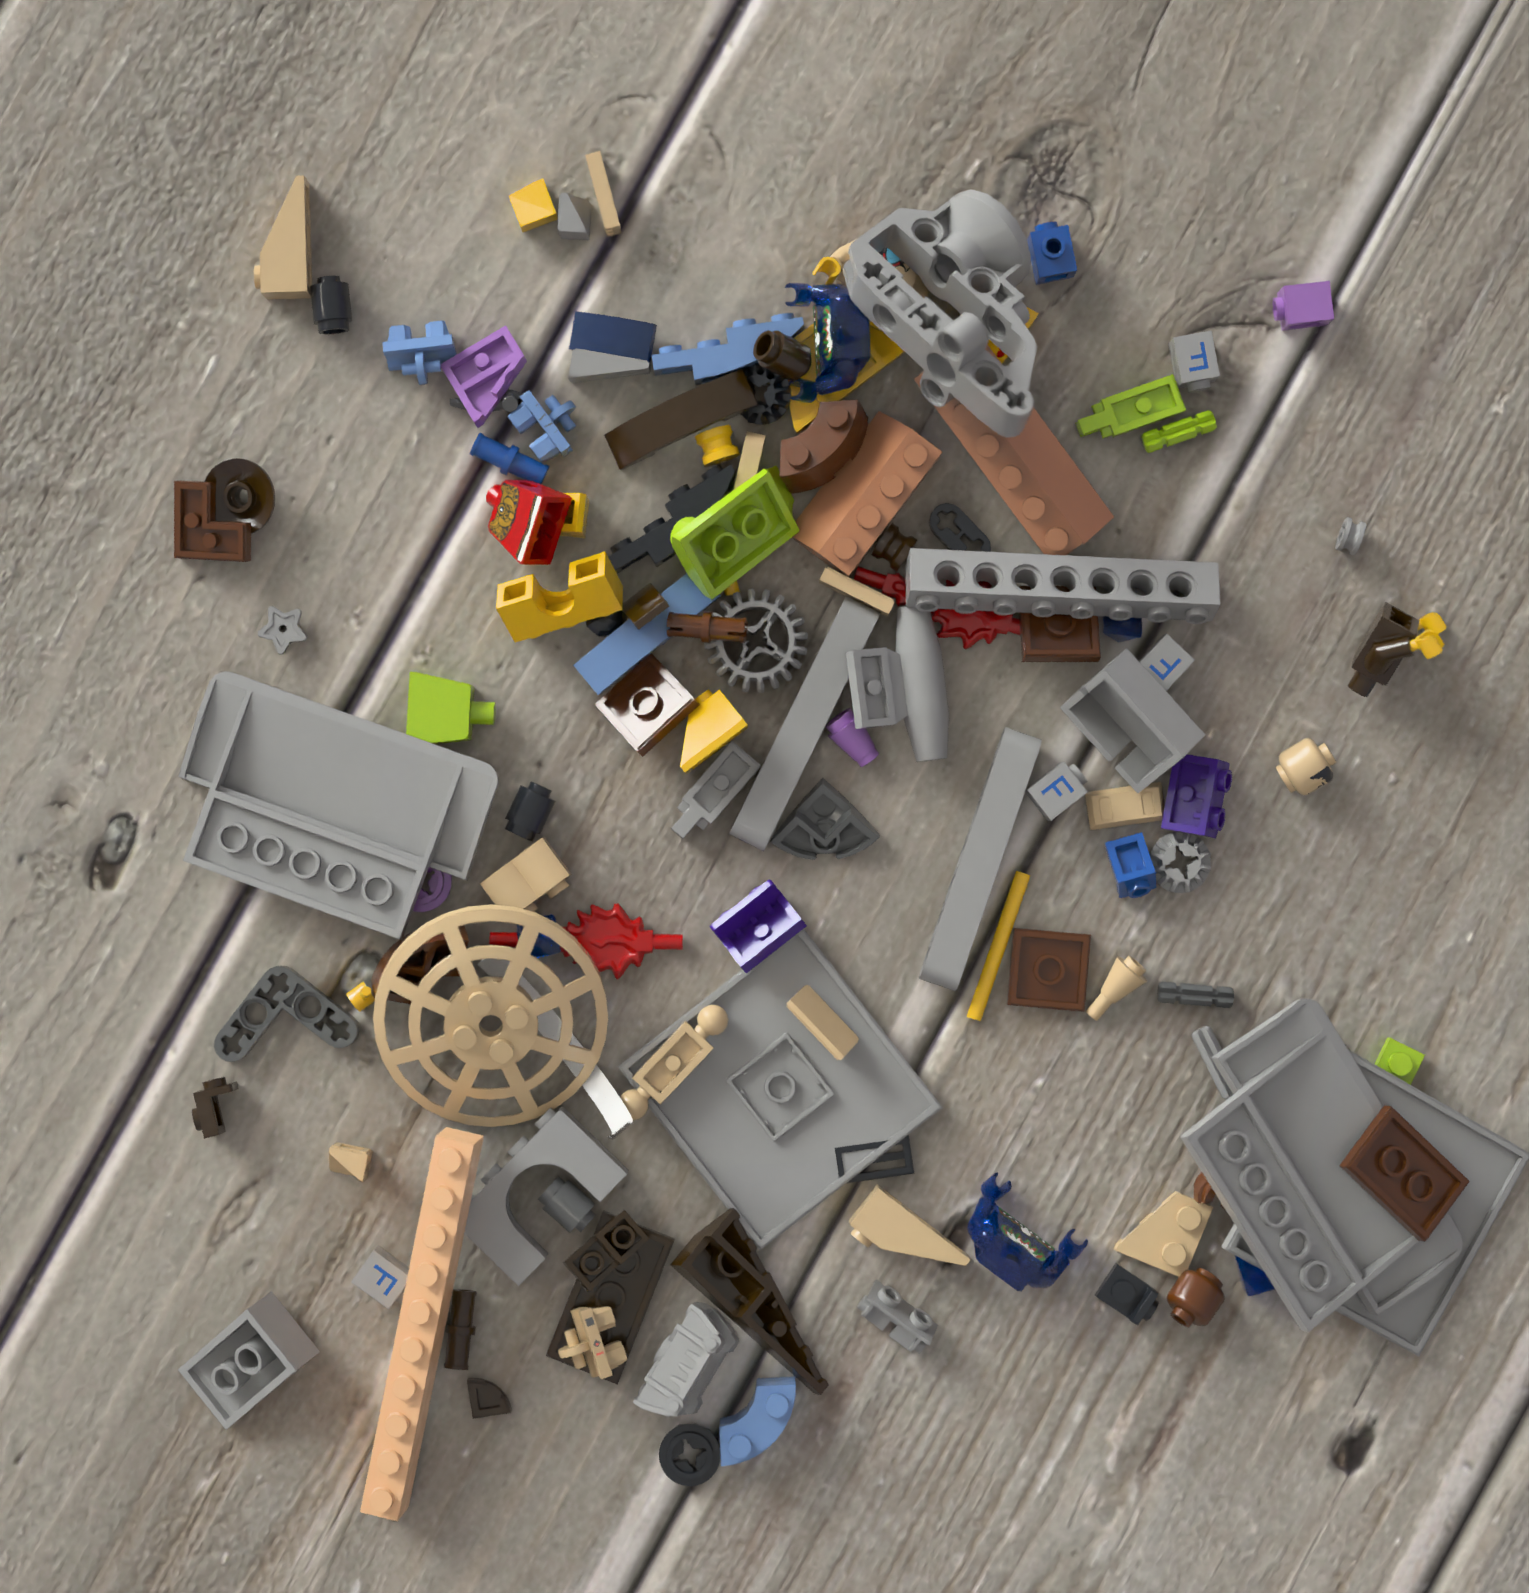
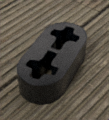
M944 503L934 508L929 518V527L932 533L948 550L966 551V545L959 539L964 535L972 543L979 540L983 544L980 551L991 552V544L987 536L959 507L954 504ZM940 512L944 515L952 512L956 516L953 524L960 531L957 535L948 527L943 530L938 528L937 525L940 519L937 515Z

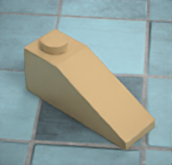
M304 175L295 177L260 252V265L254 266L255 288L261 289V294L267 300L311 298L310 286L313 284L310 184Z
M878 1184L875 1185L849 1219V1224L854 1228L851 1235L868 1248L874 1243L880 1249L964 1266L971 1260L967 1253Z

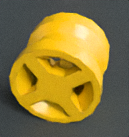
M731 425L715 427L694 436L697 445L702 447L704 453L702 457L704 467L717 465L740 455L738 447L733 445L731 440L733 434Z

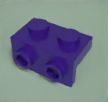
M767 880L761 886L754 888L747 897L733 908L723 912L710 925V928L743 971L748 973L807 925L772 880Z

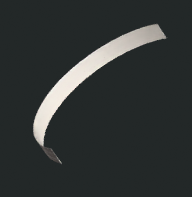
M490 958L483 959L478 965L489 976L503 978L510 962L508 960ZM522 975L518 985L526 990L532 1000L541 997ZM553 1010L538 1015L539 1032L544 1037L559 1041L562 1023L558 1015ZM572 1034L570 1045L584 1048ZM563 1059L568 1068L577 1077L584 1064ZM596 1064L589 1078L582 1086L608 1123L612 1131V1135L608 1138L614 1139L631 1125L633 1120L625 1104Z

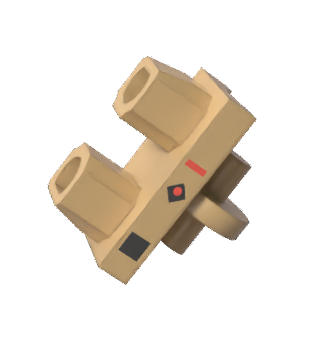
M578 1307L570 1310L576 1330L573 1328L564 1331L568 1345L558 1350L560 1358L572 1356L575 1369L588 1365L591 1377L599 1376L600 1379L612 1376L611 1369L626 1362L627 1356L621 1341L616 1340L603 1345L599 1334L601 1331L616 1326L611 1307Z

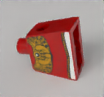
M504 480L501 485L492 486L486 495V502L493 507L488 524L489 532L520 564L551 565L572 497L534 481Z

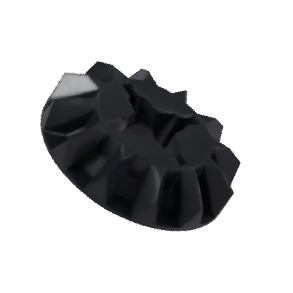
M759 363L743 368L754 395L756 394L753 388L754 384L757 387L770 386L764 393L766 404L763 401H757L758 406L740 415L748 420V423L758 425L771 424L780 419L790 404L791 388L788 379L762 367Z
M697 1423L679 1424L666 1433L659 1448V1462L662 1470L669 1479L680 1485L696 1486L708 1481L715 1474L720 1464L719 1442L710 1429H706ZM685 1439L692 1449L705 1448L696 1455L697 1469H694L688 1459L681 1460L679 1458L674 1460L684 1452Z

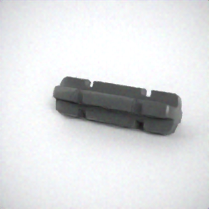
M1160 982L1157 998L1161 1003L1174 1004L1175 1001H1179V1004L1211 1007L1212 1004H1215V1007L1231 1008L1234 1002V990L1231 987L1217 986L1216 989H1213L1211 985L1180 983V986H1176V983Z

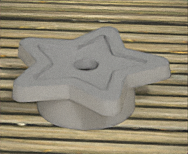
M270 606L268 608L269 623L258 631V636L272 640L279 655H283L293 642L307 641L308 637L299 625L302 610L298 608L283 613L274 606ZM285 625L286 631L280 632V626Z

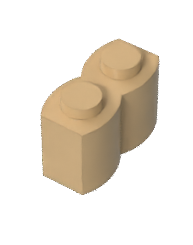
M543 837L486 878L480 885L495 905L513 906L535 912L538 907L534 902L545 894L552 899L569 886L565 879L572 874L546 838Z

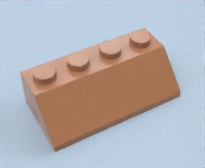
M878 411L867 426L864 441L853 461L849 459L834 474V479L822 485L795 521L800 531L792 538L832 569L850 577L939 460L942 451L910 427Z

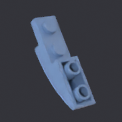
M782 313L771 316V322L756 324V319L734 321L733 327L726 328L728 344L720 345V340L712 339L698 342L697 348L682 350L681 345L659 348V354L652 355L654 374L659 376L693 371L696 386L753 366L755 363H759L753 355L754 344L763 332L767 330L772 332L780 331L795 338L803 331V317L794 318L793 313Z

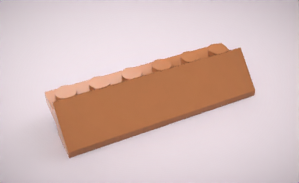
M986 345L985 350L998 360L990 347ZM923 372L914 378L919 387ZM956 398L943 407L934 406L1043 554L1068 555L1078 546L1089 541L1114 518L1109 508L1034 407L1021 434L1015 437H1004L980 421Z

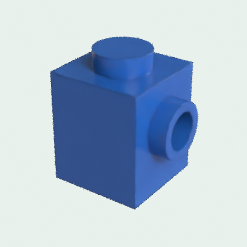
M1047 222L1035 226V231L1030 232L1027 242L1036 285L1073 278L1077 272V266L1068 225L1058 227L1057 222Z

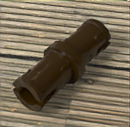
M453 1289L450 1321L446 1324L444 1331L448 1333L444 1368L468 1370L471 1335H475L476 1327L472 1326L477 1292Z

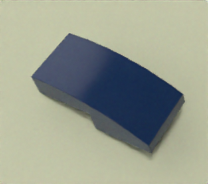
M575 311L569 349L573 351V349L578 348L647 360L651 363L657 325L632 319Z

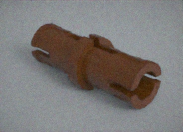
M669 612L667 627H670V629H667V636L700 638L702 643H710L711 640L745 643L748 629L745 626L748 625L747 618L713 616V612H704L703 615Z

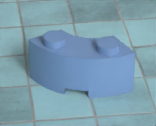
M795 1377L757 1378L755 1393L748 1405L735 1415L720 1418L721 1466L734 1465L750 1460L761 1454L776 1441L786 1427L794 1407L796 1395Z

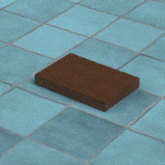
M1386 1105L1383 1106L1339 1165L1418 1241L1423 1242L1427 1241L1470 1182L1392 1106Z

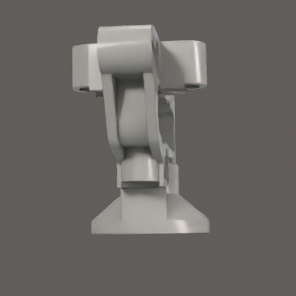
M972 189L957 193L935 211L908 208L895 210L851 243L848 251L850 259L845 262L842 270L850 299L869 320L924 369L920 380V388L924 397L932 405L943 407L956 398L980 421L999 435L1015 437L1021 434L1034 405L1033 396L1028 390L1037 350L1035 339L1025 326L1029 321L1028 309L1022 302L1025 296L1015 288L1028 275L1031 262L1028 242L1021 227L1003 204L987 193ZM884 248L890 249L920 276L924 285L933 295L949 302L962 315L953 321L927 296L923 298L903 280L904 275L881 256L879 252ZM989 339L1011 358L1012 362L1009 365H1002L985 350Z

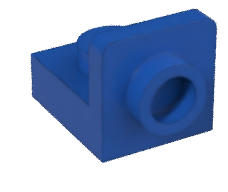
M1142 832L1105 843V850L1117 882L1119 898L1128 896L1130 898H1139L1156 888V871Z

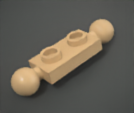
M718 1005L704 1007L698 1014V1025L695 1028L685 1020L632 1076V1079L640 1085L637 1090H627L620 1095L632 1120H638L646 1114L648 1100L651 1096L661 1105L714 1049L706 1038L709 1035H719L727 1028L728 1015L722 1007Z

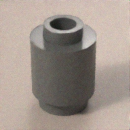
M559 1176L538 1198L545 1205L543 1210L569 1233L574 1228L582 1232L596 1216L591 1211L595 1203L570 1180L565 1182Z

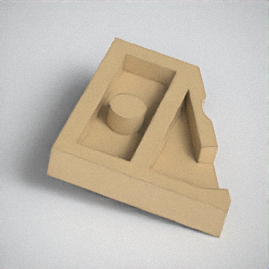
M1175 1191L1162 1202L1156 1211L1150 1213L1139 1222L1140 1225L1123 1240L1120 1239L1115 1244L1114 1250L1180 1277L1185 1270L1189 1269L1213 1207L1209 1204L1197 1203L1194 1198Z

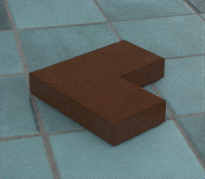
M174 481V558L235 562L251 561V522L215 521L216 482Z

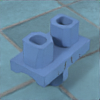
M443 320L426 324V337L412 339V332L409 326H391L389 328L388 341L383 342V353L386 356L389 371L402 370L403 376L417 374L419 385L428 384L427 373L441 372V364L457 355L452 334H449L446 323Z
M530 390L521 395L522 403L508 415V418L520 434L537 422L541 426L545 434L529 445L540 462L544 463L558 454H561L564 458L573 451L571 446L555 425L560 422L567 433L576 427V424L569 416L576 409L575 404L570 400L561 405L556 397L552 395L544 401L552 411L547 415Z

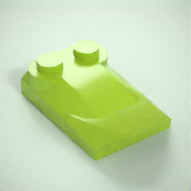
M777 465L761 470L698 517H685L679 520L671 531L670 541L687 575L703 595L711 600L800 531L793 518L794 499L781 480Z

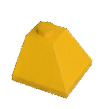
M708 689L699 695L695 700L700 705L688 715L680 767L686 774L690 773L748 728L746 722L720 689L714 694Z

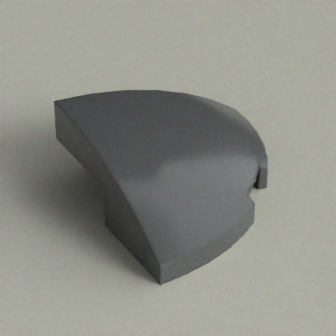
M822 778L786 818L771 838V843L789 854L805 859L815 860L817 854L836 853V858L841 859L866 849L880 838V834L840 792Z

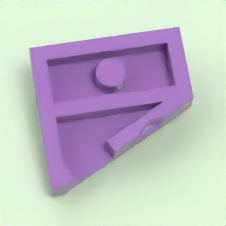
M505 325L442 363L441 368L473 422L479 428L485 423L527 360Z

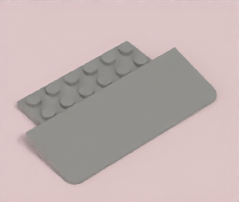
M221 672L216 674L208 684L178 776L210 788L183 861L402 940L429 867L468 881L498 789V775L495 769L486 762L236 673Z
M1313 999L1294 1001L1211 1057L1233 1095L1183 1133L1180 1138L1302 1331L1310 1332L1356 1293L1370 1314L1379 1315L1435 1277L1460 1255L1463 1247L1462 1235L1448 1212L1426 1242L1418 1241L1339 1166L1383 1106L1322 1006Z

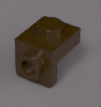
M225 1077L202 1082L204 1089L193 1093L196 1108L192 1109L193 1122L197 1131L202 1130L204 1139L226 1132L217 1095L239 1089L237 1081L227 1084Z

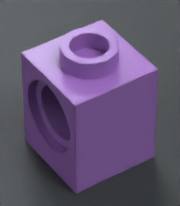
M1330 281L1287 285L1278 291L1277 298H1273V315L1275 321L1281 322L1282 331L1327 326L1334 320Z

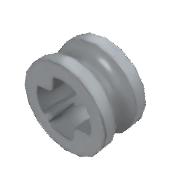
M1346 517L1339 531L1335 549L1341 551L1343 548L1349 550L1350 555H1356L1365 533L1366 523L1361 521L1359 524H1354L1352 518Z

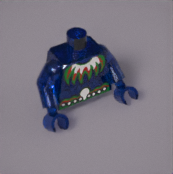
M788 283L785 288H794L796 298L793 302H785L787 306L806 307L811 302L814 303L816 379L812 381L799 378L789 382L791 386L800 387L798 395L792 396L790 399L803 403H812L818 393L826 395L848 389L855 384L858 373L867 364L871 356L869 319L850 299L847 286L829 284L813 285L811 287L806 283Z
M996 1172L981 1185V1192L984 1197L979 1199L968 1222L967 1230L974 1242L976 1260L1016 1291L1022 1292L1027 1285L1032 1288H1048L1056 1282L1068 1267L1070 1260L1076 1259L1088 1244V1240L1086 1239L1082 1245H1076L1071 1240V1235L1075 1232V1229H1071L1058 1245L1059 1251H1055V1248L997 1206L995 1202L1011 1190L1012 1184L1008 1180L999 1187L996 1184V1177L998 1176V1172Z

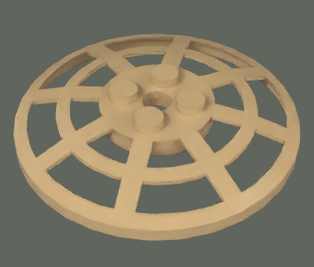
M491 904L469 906L447 912L425 923L404 940L392 954L382 972L375 994L373 1023L375 1041L382 1061L393 1080L410 1098L426 1110L445 1119L466 1125L496 1127L515 1125L536 1119L544 1115L550 1107L553 1110L577 1092L589 1078L599 1061L606 1040L608 1010L606 992L600 973L589 953L573 935L559 924L538 913L513 906ZM494 921L513 923L524 926L516 948L498 945L466 948L458 926ZM444 933L452 955L444 958L432 967L418 986L397 976L402 965L419 947L431 938ZM541 933L551 938L563 947L579 964L584 976L563 986L550 967L538 958L530 955L538 934ZM492 958L508 960L510 963L503 978L493 976L479 978L472 961ZM457 967L464 985L457 989L450 1000L430 992L431 988L442 976ZM525 967L540 976L552 992L532 1000L526 990L518 985ZM390 990L412 1001L408 1019L409 1037L412 1045L393 1050L389 1048L385 1028L386 1002ZM590 990L595 1000L597 1019L595 1039L591 1050L570 1045L573 1031V1014L570 1001ZM559 1006L562 1023L559 1041L537 1035L538 1015ZM423 1007L444 1016V1035L426 1041L422 1040L420 1018ZM494 1015L502 1021V1025L495 1031H486L481 1027L480 1021L485 1016ZM452 1050L461 1061L465 1062L458 1079L455 1080L443 1072L430 1056ZM530 1050L551 1056L538 1072L524 1080L517 1062L524 1058ZM563 1059L584 1064L578 1076L563 1092L552 1100L540 1106L537 1105L530 1090L549 1078L559 1067ZM419 1060L422 1067L433 1079L452 1090L445 1105L442 1107L419 1093L402 1075L397 1065ZM480 1069H502L509 1084L507 1087L492 1089L478 1088L472 1085ZM467 1096L487 1100L515 1096L523 1112L507 1116L484 1117L459 1113V1110Z

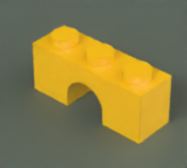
M606 551L569 562V589L565 591L552 592L544 589L538 583L534 574L498 584L496 610L514 642L538 638L545 633L561 628H570L578 623L597 617H606L622 610L623 585Z

